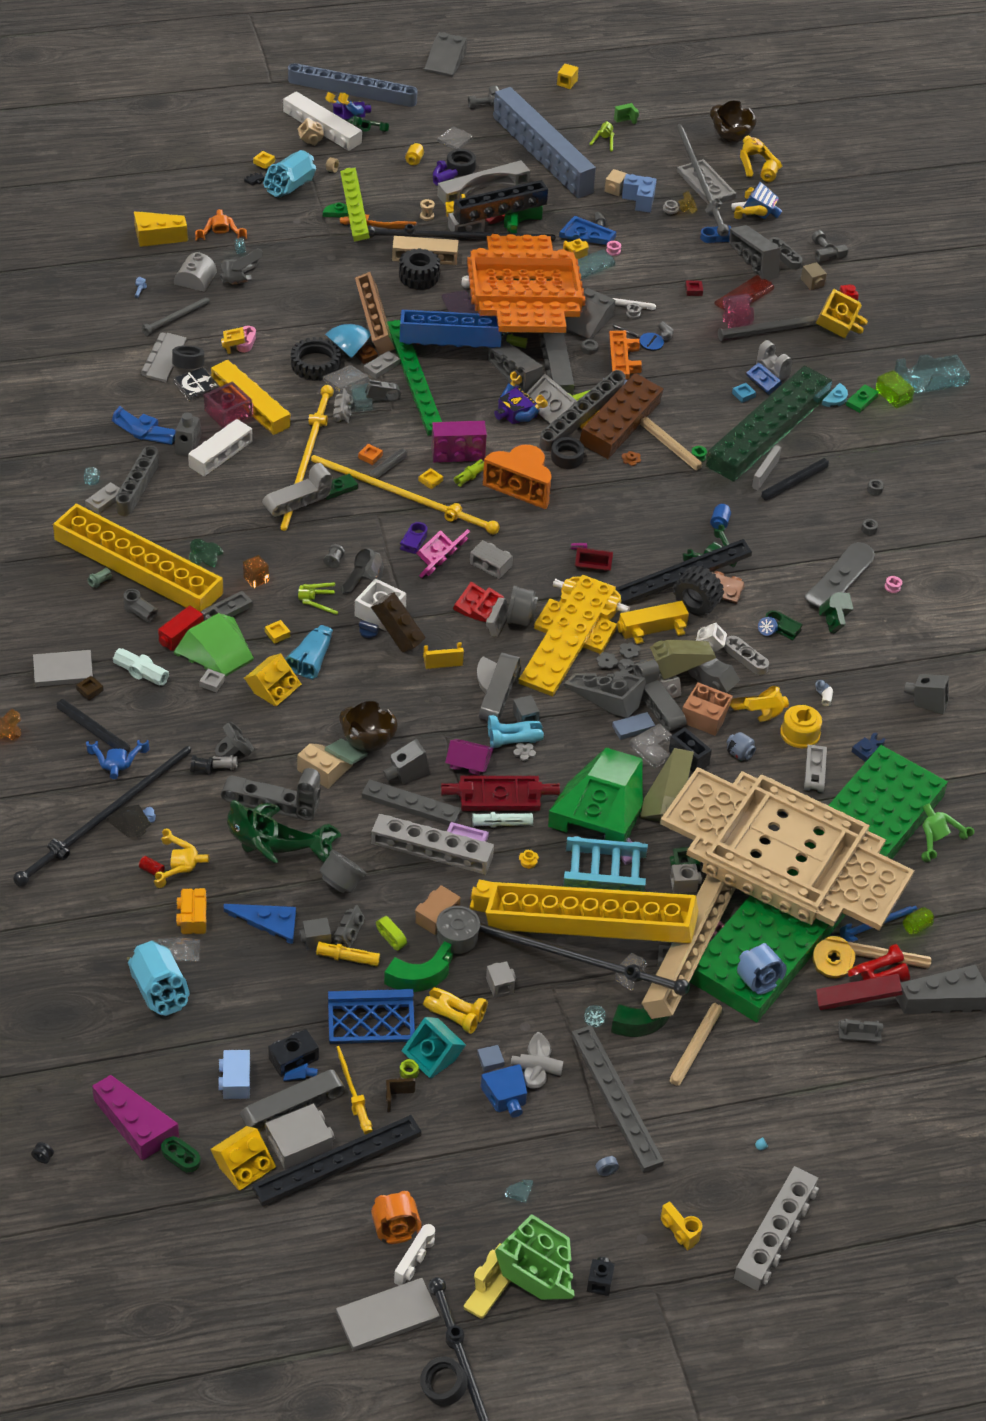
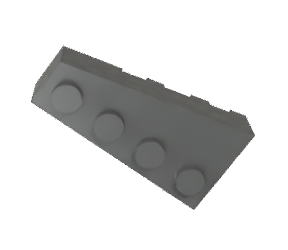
M747 225L730 228L729 244L739 255H743L744 261L747 264L750 263L753 266L752 270L754 273H759L760 280L766 281L779 278L780 247Z

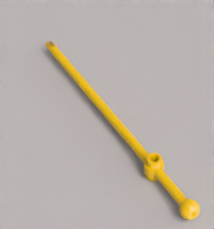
M324 385L321 388L322 398L317 413L309 415V425L313 426L294 484L303 481L319 427L327 426L328 416L324 415L328 399L334 394L333 388L329 385ZM293 511L284 514L281 524L282 531L288 529Z
M316 455L311 456V461L314 463H322L327 468L345 475L350 474L353 478L444 512L447 521L452 522L459 518L485 528L492 535L497 534L499 531V523L496 521L487 522L461 512L462 507L458 503L448 507Z

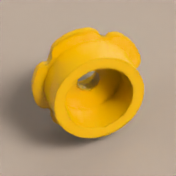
M525 850L524 853L519 855V860H521V865L524 868H533L538 863L539 856L532 850Z

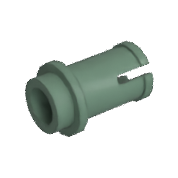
M104 568L96 574H90L87 578L91 587H99L102 582L112 578V574L107 575L111 571L108 568Z

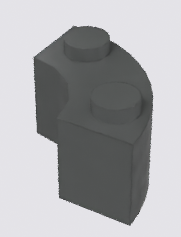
M717 658L688 670L689 675L701 684L725 693L730 691L740 681L733 666L725 664Z

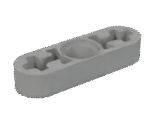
M737 636L726 638L724 649L727 653L757 675L767 673L769 667L767 658ZM748 653L751 657H744L742 654Z

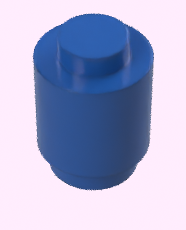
M719 504L714 508L710 521L713 528L718 529V526L721 524L724 525L725 529L727 528L731 516L728 505Z

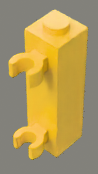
M683 601L620 613L617 628L622 633L624 639L634 638L636 644L644 643L642 639L644 635L675 629L676 634L680 636L685 634L683 628L687 626L689 613Z

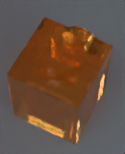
M259 555L244 561V579L253 588L268 582L269 565Z

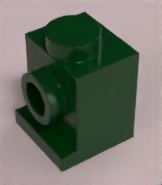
M689 847L673 849V856H669L671 868L672 865L696 864L697 871H700V861L686 855Z

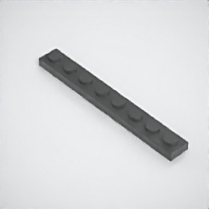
M592 1025L572 1031L571 1037L642 1172L662 1167L664 1160Z

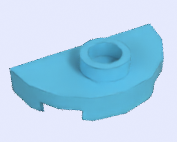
M839 383L822 400V405L830 407V405L841 406L844 404L848 396L845 386Z

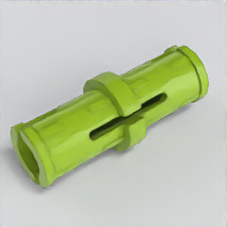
M480 459L472 466H467L462 473L455 476V484L461 487L467 481L475 479L476 475L484 470L483 460Z

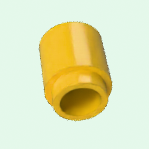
M415 143L409 147L405 156L407 163L410 165H418L424 154L423 146Z
M768 160L763 164L761 178L766 182H772L776 178L778 165L774 160Z

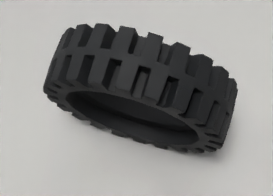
M312 337V340L310 338H306L305 341L302 339L300 343L297 342L292 347L291 367L296 375L299 374V377L303 378L305 376L306 380L312 378V381H316V378H318L319 381H322L323 378L329 379V376L333 377L334 374L338 373L341 365V353L333 341L330 342L329 339L323 341L322 337L316 340V337ZM310 353H321L329 356L332 360L321 365H310L301 361L300 358Z

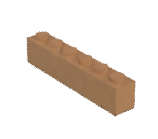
M371 272L356 277L355 280L372 341L379 355L394 350L395 347L378 288Z

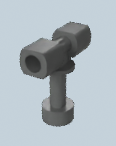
M498 86L489 87L488 97L476 98L475 96H468L469 108H476L478 104L486 103L494 106L495 92L499 91Z
M821 230L813 233L812 240L815 244H820L823 249H818L815 252V259L818 262L827 261L832 256L835 258L847 257L848 248L846 245L834 246L831 243H827L825 241L826 235Z

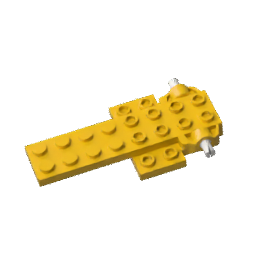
M585 575L566 579L565 582L555 579L553 586L561 589V600L558 602L549 599L536 620L534 629L544 632L546 635L520 676L519 684L553 697L582 647L599 654L604 651L617 629V623L610 620L618 611L629 612L630 606L621 604V595L616 591L615 586Z

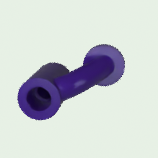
M438 161L433 171V182L436 186H438V183L454 179V176L458 175L456 169L446 170L447 164L445 161Z

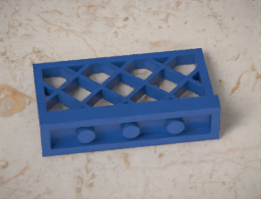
M413 989L328 991L329 1044L408 1042L415 1032ZM399 1007H409V1013L404 1018L396 1012ZM357 1008H363L368 1013L360 1019L353 1012ZM378 1008H385L389 1013L381 1018L375 1011ZM333 1009H343L346 1014L339 1020L333 1015ZM371 1015L379 1021L372 1029L364 1023ZM391 1015L400 1021L394 1028L385 1022ZM349 1016L358 1022L351 1029L343 1023ZM404 1024L410 1029V1035H401L397 1030ZM361 1025L368 1033L365 1036H358L354 1031ZM383 1025L390 1032L386 1036H380L375 1031ZM339 1026L347 1032L343 1037H334L333 1031Z

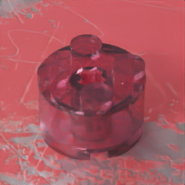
M749 294L723 298V305L725 307L723 321L728 323V328L753 324L754 310L749 305V302H752Z

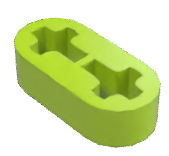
M384 916L376 921L379 933L395 950L398 951L407 945L405 935L389 917Z

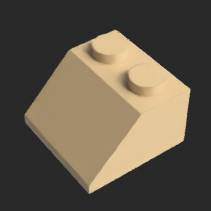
M309 744L297 755L298 771L303 773V770L306 768L317 770L320 774V784L327 789L353 766V764L351 765L340 758L338 759L336 756L325 751V746L319 744Z

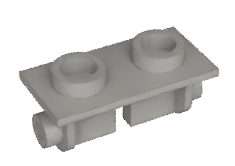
M343 388V394H338L335 397L333 419L336 422L345 419L348 424L353 399L345 388Z

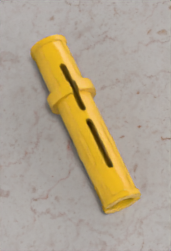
M319 941L316 955L332 957L337 961L342 959L378 967L380 953L347 948L342 946V944L333 945Z

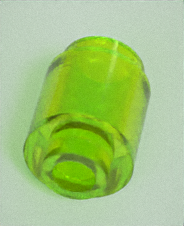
M922 907L907 915L903 920V926L908 933L917 934L933 925L934 915L931 910Z

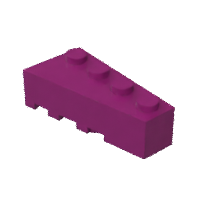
M112 1075L92 1086L95 1103L142 1161L161 1150L162 1142L166 1138L172 1136L179 1138L177 1122Z

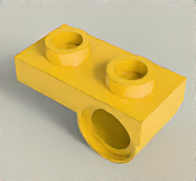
M670 1201L664 1204L661 1212L663 1225L666 1228H670L679 1244H683L687 1250L693 1248L700 1240L702 1222L694 1216L683 1218Z

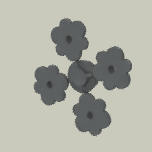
M633 642L628 644L622 643L619 653L624 655L626 659H621L619 662L614 654L602 652L596 659L600 668L612 669L613 666L618 664L619 671L614 672V677H623L624 674L631 673L635 665L640 664H634L630 660L632 657H638L640 647L634 645Z

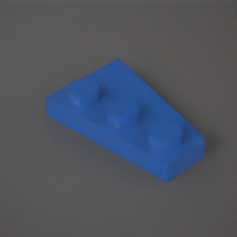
M574 216L559 232V237L573 240L580 238L582 241L607 245L608 242L615 239L616 231Z

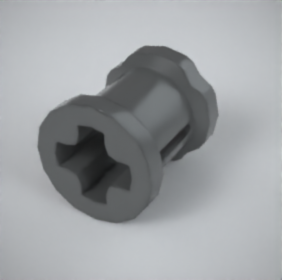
M339 544L330 546L329 554L324 557V563L328 567L337 568L339 566L340 558L345 554L343 547Z

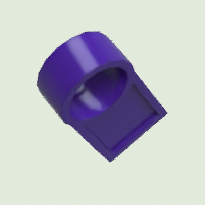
M422 522L411 524L400 543L402 545L400 550L416 554L427 537V526ZM415 530H422V531H424V532H422V533H415V532H413V531H415Z

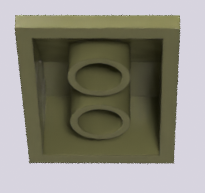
M665 640L658 641L650 647L664 680L716 658L708 641Z

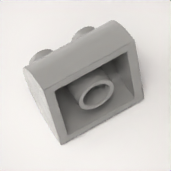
M200 252L190 254L176 274L174 285L205 292L217 273L215 263L207 255Z

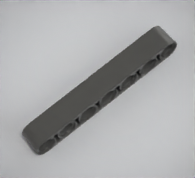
M620 370L611 372L543 429L540 436V448L544 451H551L552 444L557 439L568 437L599 411L624 385L625 374Z

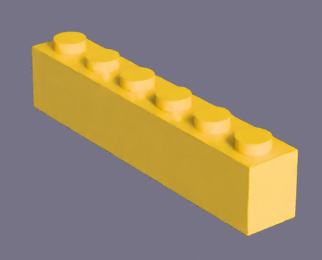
M226 360L211 367L212 379L217 383L218 387L269 432L275 435L290 427L291 415L289 411L279 405L257 383L240 371L235 364Z

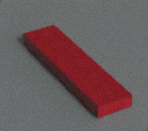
M899 974L816 989L820 1010L903 995Z

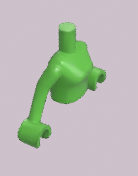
M930 803L923 806L928 816L923 823L927 839V851L922 853V860L924 862H930V858L934 859L937 857V852L933 850V842L951 833L947 822L959 830V837L963 840L967 839L968 836L974 835L972 827L965 828L946 813H934Z

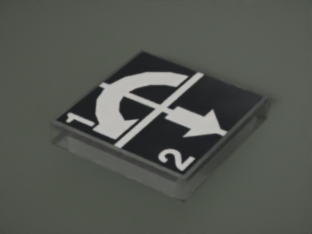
M204 367L173 378V383L189 402L220 391V386Z

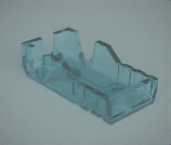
M927 354L921 355L916 365L911 369L906 367L905 358L897 359L894 376L898 380L897 387L903 389L907 395L945 389V387H957L961 384L967 385L971 375L957 354L936 359Z

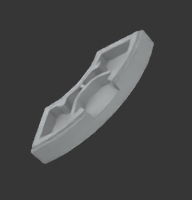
M482 657L477 666V679L480 688L486 694L497 663Z

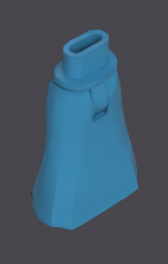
M324 625L315 628L285 658L295 674L312 680L318 676L325 653L330 644L333 632L331 628Z

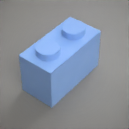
M224 1050L223 1059H219V1072H223V1077H219V1090H223V1099H250V1050Z

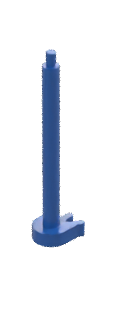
M909 906L890 913L884 923L913 913L917 906ZM849 923L840 928V936L847 942H854L858 940L854 935L873 927L864 923L851 928L852 923Z

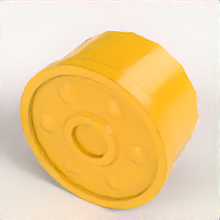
M806 705L790 707L786 711L781 725L780 734L782 739L790 746L796 748H807L808 744H817L821 735L822 717L817 710Z

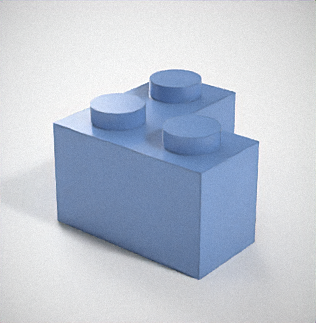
M626 174L623 183L622 199L636 201L635 210L651 213L657 179Z

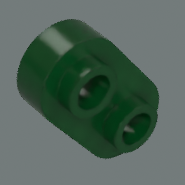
M172 1136L162 1142V1155L182 1171L194 1172L200 1167L199 1152L180 1138Z

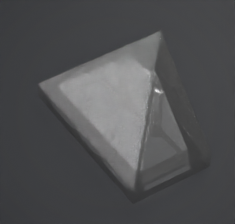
M182 936L158 938V944L167 947L174 960L200 961V940Z

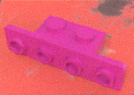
M467 529L452 542L440 530L416 553L428 565L419 577L422 578L426 574L430 576L436 570L434 567L436 564L440 566L447 559L445 557L447 554L451 556L458 549L456 545L459 544L461 546L467 541L468 538L466 536L470 531Z

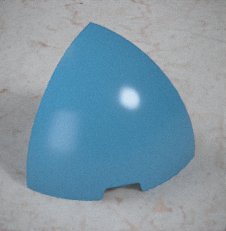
M355 324L339 325L325 334L350 358L355 355L371 336L368 329Z

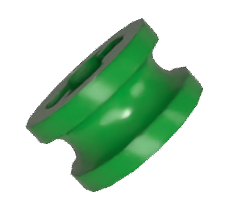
M695 446L692 448L691 454L701 462H704L707 450L703 446Z

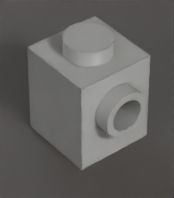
M507 961L487 966L486 980L493 997L513 994L516 977L514 970L509 968Z

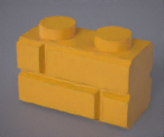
M204 888L194 890L182 889L181 897H177V910H181V914H177L176 921L177 926H181L182 934L206 933L207 898Z

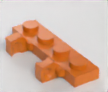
M626 330L609 331L612 372L615 370L622 371L626 376L625 379H630L631 373H641V361H631L628 359V352L640 350L639 339L627 338Z

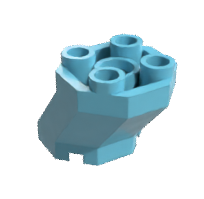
M300 150L289 155L280 163L270 165L263 182L267 192L275 197H282L291 193L300 185L305 184V182L312 181L316 171V166L313 165L312 161L314 160L313 156L306 151Z
M154 941L136 946L135 954L132 958L130 957L128 965L132 978L135 980L147 1006L164 1016L180 1011L187 1004L190 993L186 979L180 972L170 950Z

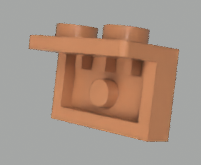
M714 571V574L721 580L720 583L724 587L722 600L738 604L741 592L745 587L742 579L735 576L729 578L721 572Z

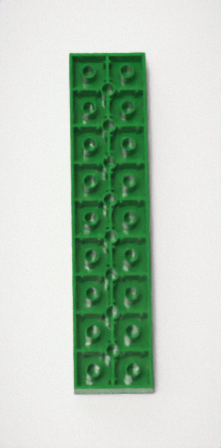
M880 745L828 806L870 825L869 832L886 839L879 854L892 860L928 817L923 806L930 803L932 809H934L942 800L948 781ZM821 829L813 830L816 835L821 836L824 834V831ZM807 842L804 844L806 847L810 849H814L816 847L815 844L812 842ZM802 855L796 856V860L799 862L807 861L806 857ZM795 869L787 870V873L791 876L798 875ZM750 895L707 945L689 982L757 1023L813 956L816 945L832 933L846 914L841 913L834 926L817 918L810 925ZM766 943L783 961L787 970L782 980L779 978L775 982L777 986L773 990L764 994H757L740 978L737 973V967L742 952L750 951Z

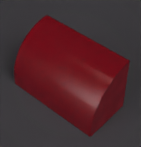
M577 547L575 566L611 570L614 551Z

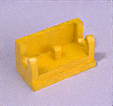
M457 643V649L428 651V645L424 646L423 658L425 668L463 666L464 650L461 648L462 643Z

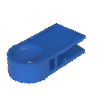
M718 226L704 227L701 230L700 239L705 243L729 242L731 226H728L729 233L726 236H720L717 233Z

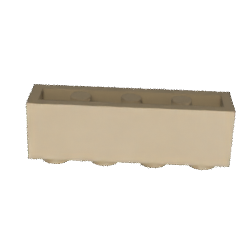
M394 236L392 261H399L401 255L408 250L421 248L428 249V251H433L434 254H437L438 258H440V264L457 265L458 240Z

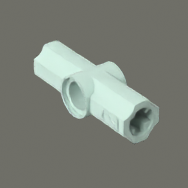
M119 648L115 652L113 663L129 670V673L138 680L145 678L159 686H163L167 682L169 671L153 664L148 656L144 654L137 656L123 648Z

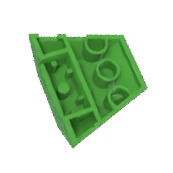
M220 613L189 629L174 651L175 655H182L188 658L189 662H197L203 665L204 669H211L225 674V677L254 661L234 617Z
M531 1214L495 1250L502 1275L541 1300L572 1299L574 1297V1290L571 1289L573 1273L570 1272L569 1263L572 1261L570 1238Z

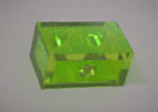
M894 370L877 378L875 390L879 391L896 409L912 402L915 389Z

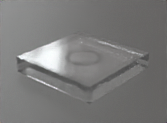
M352 365L322 377L325 384L341 394L343 393V388L349 391L369 382V376Z

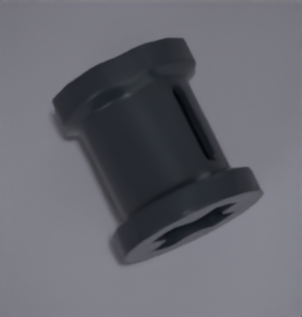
M193 755L190 772L200 771L211 775L213 758L204 759Z

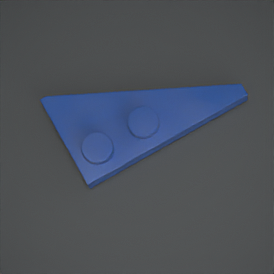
M224 904V912L230 916L247 920V924L267 931L270 935L275 936L277 934L284 937L288 943L293 944L296 907Z

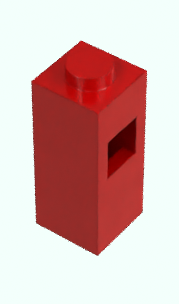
M189 605L158 629L160 644L174 651L187 631L204 621L203 614Z

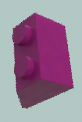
M453 739L450 740L445 763L450 764V768L461 770L464 767L469 769L468 772L480 775V772L487 770L494 748L465 740Z

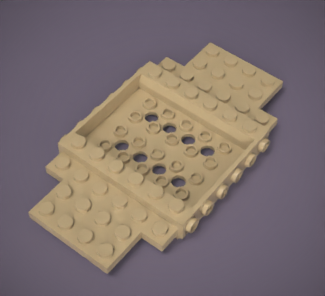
M697 767L660 821L661 825L694 840L688 848L686 855L703 863L702 872L810 925L817 918L834 926L841 913H844L880 931L915 871L879 854L886 839L869 832L870 825L764 775H760L757 779L741 771L732 784ZM781 811L786 812L788 817L780 818L777 813ZM772 824L777 825L779 830H770L768 826ZM821 829L824 831V834L821 836L816 835L813 830ZM767 838L771 843L764 845L760 843L759 839ZM807 842H812L815 844L816 847L814 849H810L806 847L804 844ZM757 851L762 856L760 858H754L750 855V853ZM802 855L806 857L807 861L799 862L796 860V856ZM795 869L798 875L791 876L787 873V870Z

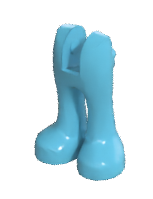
M488 716V735L492 748H499L505 744L519 742L536 743L544 739L542 724L539 721L501 724L496 716Z

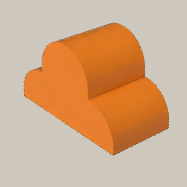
M519 445L513 448L510 453L505 451L490 453L484 459L483 486L546 509L549 505L551 472L544 466L545 455L543 451L533 445Z

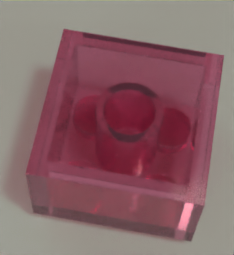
M233 381L204 394V410L223 428L236 419L242 421L253 416L252 399Z

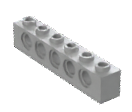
M378 815L371 834V844L485 875L493 858L494 844L394 818L389 815Z
M794 1166L738 1263L734 1275L735 1280L759 1291L762 1284L766 1285L772 1274L769 1271L772 1266L777 1267L781 1259V1250L787 1249L791 1238H789L791 1232L796 1233L801 1222L799 1221L800 1216L805 1217L810 1207V1204H808L809 1200H814L819 1191V1188L816 1187L818 1177Z

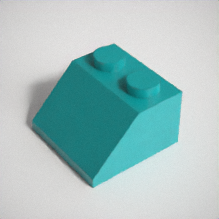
M425 1017L401 1051L409 1059L414 1060L429 1078H433L455 1062L466 1044L440 1019Z

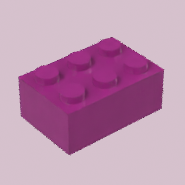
M485 421L432 422L431 450L433 463L478 461L480 459L484 461L487 440Z

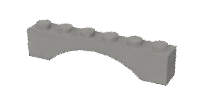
M520 160L438 183L437 196L445 205V202L460 199L461 194L467 196L469 193L480 188L489 186L513 187L529 183L530 170Z

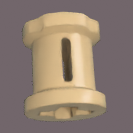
M429 199L422 200L420 203L422 208L420 218L424 221H430L434 219L433 208L435 203Z

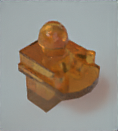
M11 709L4 717H0V739L6 736L14 740L21 736V731L17 726L21 721L20 713L14 709Z

